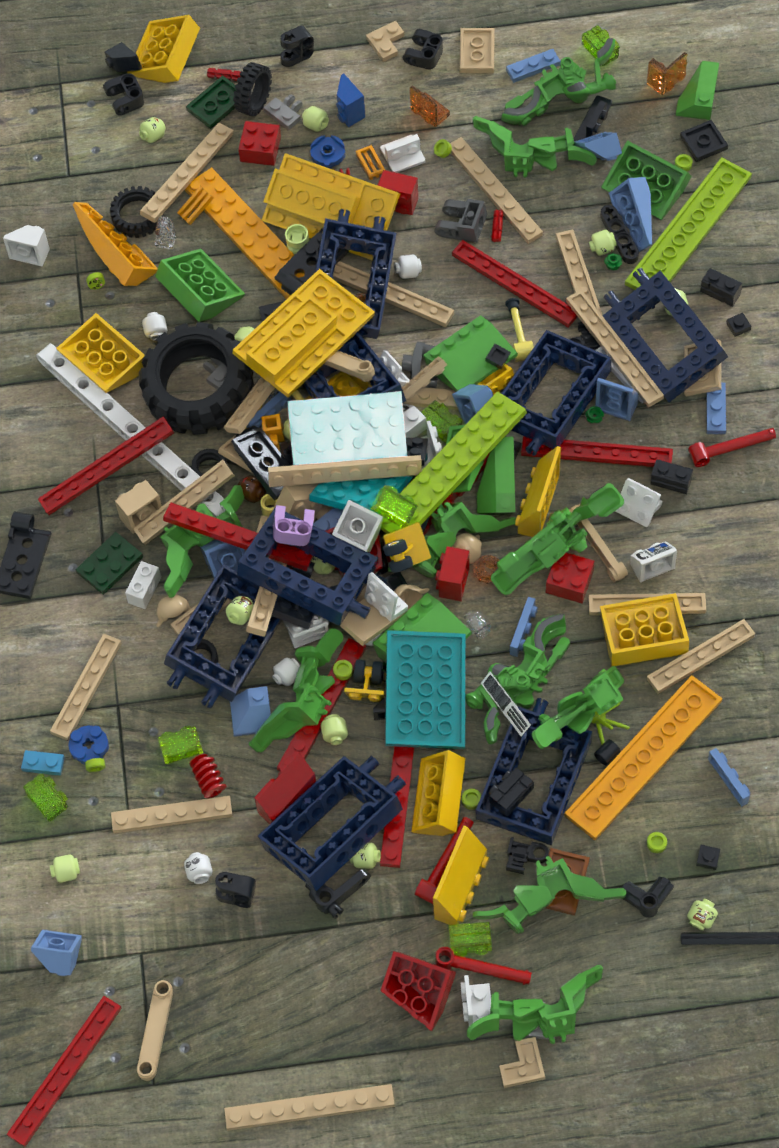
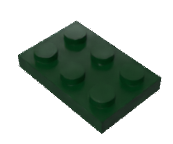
M222 75L186 106V110L208 128L212 129L235 109V102L233 101L235 97L234 91H236L235 84Z
M115 531L75 570L79 576L104 595L143 558V554Z

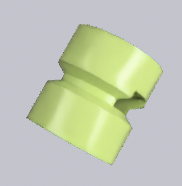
M301 224L291 225L285 232L287 248L294 255L309 241L308 230Z

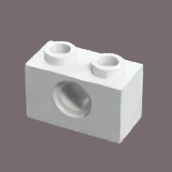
M143 561L140 562L125 592L129 604L146 609L161 579L159 567Z

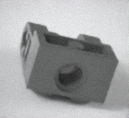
M467 199V201L446 200L442 211L448 216L459 217L460 219L459 222L439 220L434 229L435 233L440 237L478 242L488 215L485 202Z

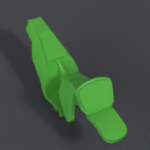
M478 116L473 117L474 128L489 135L493 148L504 157L505 171H513L514 177L518 176V172H524L523 177L526 178L528 172L532 170L534 161L550 171H554L557 168L555 154L557 152L567 151L568 160H578L589 165H595L597 162L594 153L575 146L573 135L569 128H565V135L556 138H532L526 144L518 145L513 142L512 131L494 121Z
M234 485L229 495L219 503L224 512L216 518L242 527L235 513L244 500L243 489L240 485ZM204 503L197 506V512L214 517ZM176 525L170 529L165 527V533L160 537L167 549L166 562L171 570L164 584V589L169 598H173L193 566L188 555L189 549L195 545L203 547L214 540L211 537Z
M462 502L444 503L445 508L441 504L437 509L438 514L434 512L431 514L433 518L431 523L434 524L437 533L424 536L431 558L413 565V568L423 576L433 578L437 573V570L434 568L435 564L441 558V554L445 553L446 547L454 545L456 534L460 529L464 528L469 533L494 532L515 524L516 518L508 517L498 521L491 515L470 513Z
M329 629L316 647L305 646L296 649L295 656L301 662L293 686V691L296 693V702L279 704L249 742V746L256 752H263L273 740L289 738L304 726L318 725L321 715L328 713L324 708L332 703L321 694L331 687L335 680L332 676L319 675L317 668L330 662L334 651L343 641V634L338 629Z
M615 666L608 670H601L583 689L585 693L577 692L560 700L557 706L558 714L550 718L546 714H541L538 718L541 725L532 732L533 740L537 746L544 749L552 742L560 740L562 738L560 729L564 726L579 734L585 732L592 722L596 711L601 715L624 700L618 690L624 683V678Z
M546 856L547 866H541L539 860L536 862L538 886L518 885L515 887L514 899L519 904L515 909L510 912L503 905L490 911L473 912V918L487 920L503 917L505 923L515 933L522 934L524 929L521 924L528 916L536 915L550 905L553 899H555V895L561 890L570 891L575 899L601 902L625 898L626 890L624 888L604 889L594 879L572 873L563 858L553 863L551 857Z
M596 965L572 978L560 988V1001L554 1005L545 1004L542 999L513 1000V1002L499 1000V992H494L491 998L490 1015L472 1023L467 1030V1037L470 1040H474L485 1033L499 1031V1019H512L513 1038L517 1041H521L539 1026L543 1036L549 1038L551 1044H555L554 1037L560 1036L562 1038L561 1041L565 1042L566 1035L575 1034L576 1013L584 1004L585 991L601 980L603 967Z

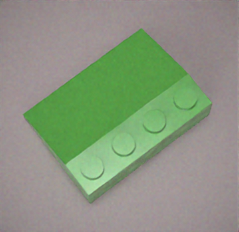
M627 140L622 149V154H619L601 188L611 192L628 178L646 177L651 193V215L662 220L684 192L692 176L687 171Z
M202 249L161 260L155 275L198 322L215 317L245 296V293Z
M480 315L423 356L426 365H429L438 356L447 364L444 367L445 370L436 377L457 392L469 384H478L499 369L485 361L494 344L511 352L505 364L517 357L518 353L494 325Z
M428 593L387 629L391 631L466 634V639L472 634L447 607ZM387 630L373 642L378 657L385 662Z

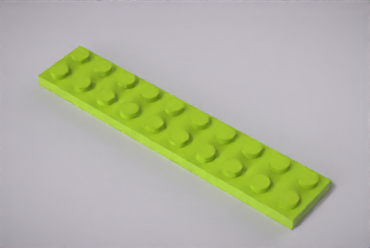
M721 157L625 280V285L633 290L641 286L636 278L633 277L635 271L641 276L637 270L639 268H642L649 278L661 271L668 281L671 282L751 179L752 173Z
M497 391L427 464L422 472L395 498L382 515L383 521L380 529L388 534L416 522L420 523L421 526L527 414L526 409Z

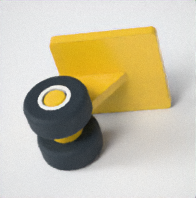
M418 522L383 536L386 544L383 550L385 555L391 558L389 563L391 572L404 571L415 564L431 558L420 523Z
M356 660L354 682L364 683V688H344V692L350 697V700L361 701L362 698H368L371 702H380L386 696L384 691L369 690L370 678L372 684L381 685L383 662L374 661L371 667L366 666L365 660Z

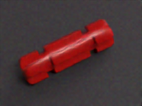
M208 68L207 77L219 79L223 75L228 80L237 81L238 77L240 78L241 72Z
M496 209L493 214L492 241L500 242L503 211Z

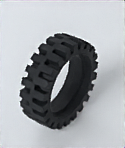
M250 62L243 68L240 78L238 77L237 79L238 84L235 85L236 91H234L235 97L233 98L235 102L234 107L238 112L249 116H256L257 113L259 114L263 110L264 104L267 102L266 98H269L270 94L268 92L271 91L270 85L272 84V80H270L272 74L269 67Z
M132 186L130 191L128 188H125L124 193L120 191L118 196L115 195L114 201L111 202L110 214L113 225L118 232L124 235L127 234L130 238L135 235V238H139V234L146 237L147 232L149 235L153 233L157 221L154 223L147 219L140 223H128L121 219L120 211L130 202H148L155 194V191H149L147 187L143 190L142 186H138V189H135V186ZM163 215L158 219L160 224H162Z

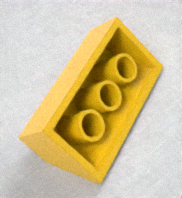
M447 750L421 758L411 832L436 836L456 833L465 766L464 757Z

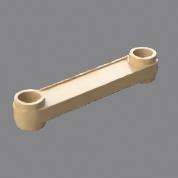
M338 350L324 363V365L360 378L364 382L371 381L375 375L374 367L370 361L358 359Z
M580 504L571 507L569 509L570 512L572 513L576 507L580 506ZM588 519L580 520L577 523L580 529L584 528L587 532L586 538L607 567L610 579L613 582L624 579L628 575L625 565L622 562L618 563Z
M165 980L158 981L153 990L137 1065V1073L145 1081L152 1080L157 1072L173 996V988ZM161 988H168L165 994L158 993ZM145 1067L152 1068L148 1074H143L142 1070Z

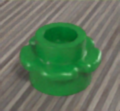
M611 253L608 254L604 262L609 270H617L622 265V258L618 254Z
M592 406L586 411L585 416L590 423H600L604 413L600 407Z

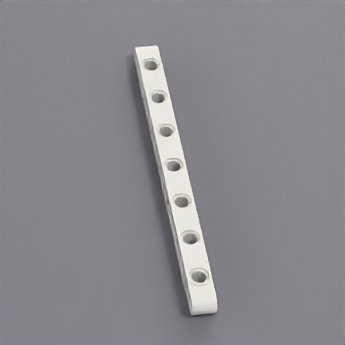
M50 343L36 354L38 361L125 441L146 428L108 393H105L58 352L53 344ZM162 442L142 454L147 461L181 491L200 477ZM216 491L199 503H204L215 518L224 512L219 504L224 498Z

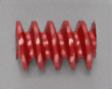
M200 754L194 757L189 765L192 768L195 779L198 781L204 798L209 799L219 795L227 786L226 784H221L224 779L219 777L221 773L219 770H216L218 768L217 764H212L215 759L208 757L207 754Z

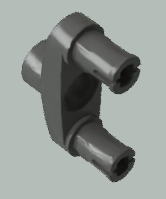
M417 342L413 355L403 354L402 371H410V379L420 372L423 355L435 346L425 344V342ZM438 377L431 378L430 383L426 387L436 388Z

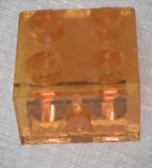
M684 52L667 68L663 63L658 62L654 58L649 61L647 85L662 96L667 91H671L678 81H682L686 76L688 54Z
M413 85L410 87V108L415 114L420 115L425 122L432 124L436 128L450 116V111L426 92L422 93Z

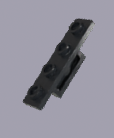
M599 95L595 97L574 137V141L599 133L603 120L605 121L612 100Z

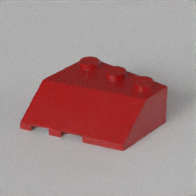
M297 750L292 755L294 757L289 765L284 764L280 768L281 771L278 777L270 779L254 797L258 814L269 824L316 782L315 773Z
M393 951L380 991L409 1012L411 1016L419 1020L430 1031H433L444 1011L456 971Z

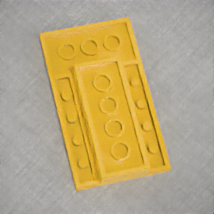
M285 153L280 169H274L263 201L267 206L262 221L286 230L291 225L301 224L307 228L309 238H312L323 229L325 218L338 221L339 210L344 209L343 216H345L346 210L350 211L348 223L373 228L374 218L380 216V223L381 217H384L386 221L383 230L387 231L400 193ZM349 250L350 253L370 260L373 259L371 254Z
M319 269L232 350V354L289 398L326 360L335 354L337 350L375 316V311Z

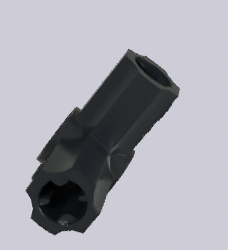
M659 876L648 892L628 881L622 887L626 890V896L622 899L639 909L644 917L651 918L657 914L658 908L674 889V885L667 878ZM646 903H651V904H653L654 906H652V907H647L645 904H646Z

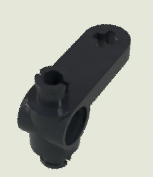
M365 868L361 869L335 891L325 883L317 891L308 884L305 887L310 891L309 897L315 902L317 908L324 912V914L330 913L336 919L338 918L337 914L341 915L344 911L339 905L367 883L371 874ZM323 897L331 898L328 902L320 901Z

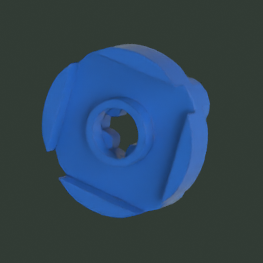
M324 135L316 138L311 144L310 155L312 161L329 169L340 164L345 158L343 141L332 135L331 137H325Z
M83 726L74 730L70 735V753L75 760L80 761L82 764L94 758L103 759V756L109 749L107 736L99 726ZM88 741L94 743L91 745L90 749H87V747L84 746V744H86V742Z

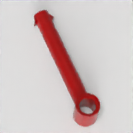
M770 428L705 447L704 443L698 442L691 445L688 451L695 467H703L711 461L710 457L776 439V432L774 428Z
M463 817L456 833L452 836L428 880L422 879L418 884L415 896L433 904L434 894L463 826L471 829L474 824L471 819Z
M441 947L436 952L435 964L447 969L452 967L523 983V985L530 984L532 973L527 969L526 971L516 970L510 967L454 955L453 950L449 947ZM441 956H448L450 960L442 962L439 958Z

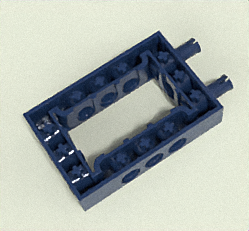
M340 209L338 221L325 218L315 272L320 269L333 279L338 248L373 255L365 304L375 311V316L358 333L363 337L377 339L381 327L397 233L383 230L386 219L381 217L379 223L380 216L374 218L373 228L348 223L350 211L346 210L345 216H343L344 209Z
M639 268L637 270L641 276L635 271L633 277L636 278L641 286L622 301L618 299L613 291L608 292L612 297L611 299L605 294L604 299L612 308L602 316L664 394L666 400L671 402L728 358V356L661 271L649 278L644 270ZM660 301L697 347V349L670 370L666 369L632 325L634 321L640 320V317L651 308L654 309L655 305Z
M548 330L544 332L501 393L524 407L527 411V414L511 430L532 439L526 447L527 453L531 454L533 451L532 455L535 456L542 445L552 449L557 446L560 447L596 394L597 379L605 380L610 374L611 357ZM555 363L580 374L575 383L571 384V389L567 395L562 397V402L558 408L553 410L551 420L543 416L542 413H535L526 409L524 405Z
M358 332L338 350L358 359L370 361L374 367L375 375L371 381H368L371 388H367V390L358 395L401 391L402 403L406 402L401 384ZM323 364L302 384L312 399L340 397L335 394L332 385L329 386L325 378L337 371V369Z
M274 508L240 559L237 575L338 626L342 624L349 612L366 619L371 608L356 600L367 585L368 574L374 573L378 557L313 526L310 541L307 545L289 546L303 550L305 554L315 556L321 559L323 563L326 564L327 562L345 573L333 591L269 559L273 550L278 548V542L273 538ZM285 512L284 518L301 520ZM375 574L380 580H382L387 585L388 579H385Z
M224 564L222 565L166 655L164 664L175 670L167 681L170 687L174 683L173 689H178L183 678L186 676L209 689L201 701L204 706L208 702L207 708L213 707L219 695L230 702L234 700L282 620L271 616L265 637L249 633L245 644L241 645L236 659L232 660L229 670L222 668L219 663L215 664L203 657V654H197L194 651L227 598L233 600L238 596L248 597L254 604L259 585L237 575L236 571ZM279 595L277 596L275 605H276V603H277V601H278V599H279V597H280Z
M537 698L533 711L518 707L531 726L520 736L510 723L476 808V820L552 846L591 745L592 731L586 730L579 734L564 726L560 729L562 738L549 745L550 747L562 750L563 759L560 767L556 769L554 783L549 787L547 801L542 805V815L532 812V809L529 808L526 810L516 807L506 817L489 802V791L494 785L499 786L501 784L502 778L507 771L510 770L512 772L515 768H518L529 739L534 741L532 732L541 725L538 718L541 714H544L549 704L545 699L541 703L542 698Z
M343 756L258 835V838L263 848L317 891L403 810L395 794L406 783L397 775L385 787L369 775L379 766V762L373 756H370L359 767ZM348 793L352 794L363 803L361 809L351 819L348 818L346 820L347 823L336 833L333 832L331 834L332 837L322 846L317 847L314 852L315 859L307 853L306 849H301L295 844Z

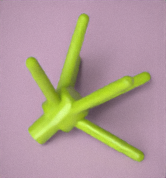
M621 702L601 715L597 711L595 712L591 723L597 726L601 745L605 741L600 724L610 730L613 729L611 725L627 730L630 728L622 723L606 719L605 714L619 706Z

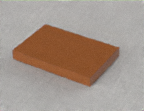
M550 848L548 856L551 857L553 863L563 858L572 873L586 876L590 857ZM561 890L555 895V899L546 909L575 916L579 899H575L570 891Z

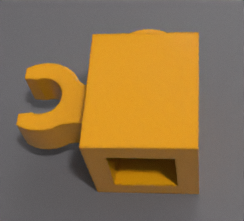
M280 414L262 416L263 431L280 451L279 442L285 441Z

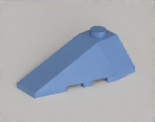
M646 177L628 178L612 190L609 196L612 205L622 217L625 226L628 227L639 252H642L652 245L651 193Z

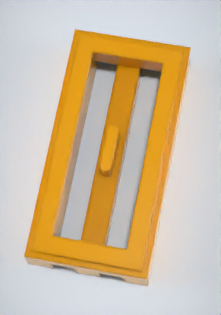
M372 145L356 151V156L369 180H373V177H380L379 175L382 174L385 168ZM367 151H370V153H371V155H372L374 161L376 162V164H377L379 170H377V169L375 168V166H374V164H373L371 158L369 157ZM361 153H363V155L365 156V158H366V160H367L369 166L371 167V169H372V171H373L372 173H371V171H370L368 165L366 164V162H365V160H364V158H363V156H362Z
M200 186L177 213L191 225L214 198Z

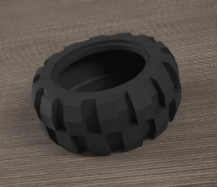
M197 322L196 327H189L187 323L175 326L176 331L169 335L164 332L154 341L156 347L154 349L148 348L141 362L144 368H141L139 371V386L145 403L157 420L164 416L173 431L185 434L188 429L192 431L193 435L208 434L207 429L217 427V430L224 428L228 419L231 418L254 387L252 379L253 370L232 354V350L241 341L235 340L234 334L222 327L214 330L213 325L209 323ZM210 357L222 362L227 367L226 377L222 385L206 398L185 401L175 398L167 392V383L170 375L176 367L189 359Z

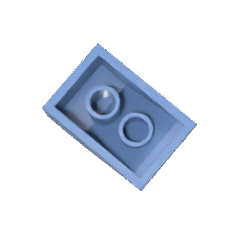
M598 378L595 406L600 407L603 413L631 421L638 404L639 394L632 388Z

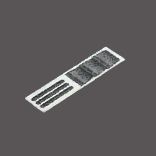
M489 672L481 682L482 686L519 735L522 736L531 724L493 674Z

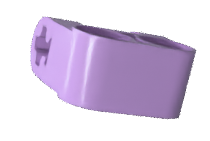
M276 505L273 523L274 540L281 544L307 545L311 537L315 510L305 509L303 520L284 518L286 506Z

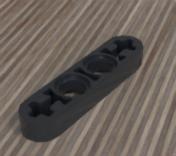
M612 205L603 206L600 215L601 220L609 233H613L620 256L627 264L636 263L639 257L638 248L617 209ZM606 212H608L609 214H612V216H611L612 220H610V216H609L608 214H606ZM619 225L621 228L619 230H613L611 226ZM622 238L628 240L626 244H621L618 241ZM627 249H629V252H630L631 255H634L633 257H631L630 255H628V250H627Z

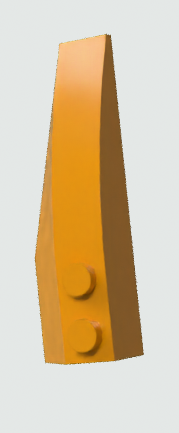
M73 203L79 222L88 240L109 268V271L119 279L122 285L137 286L156 274L158 268L135 244L130 245L126 241L127 237L124 234L115 232V227L111 223L103 221V216L88 203Z

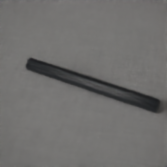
M682 932L680 941L682 945L779 944V932Z

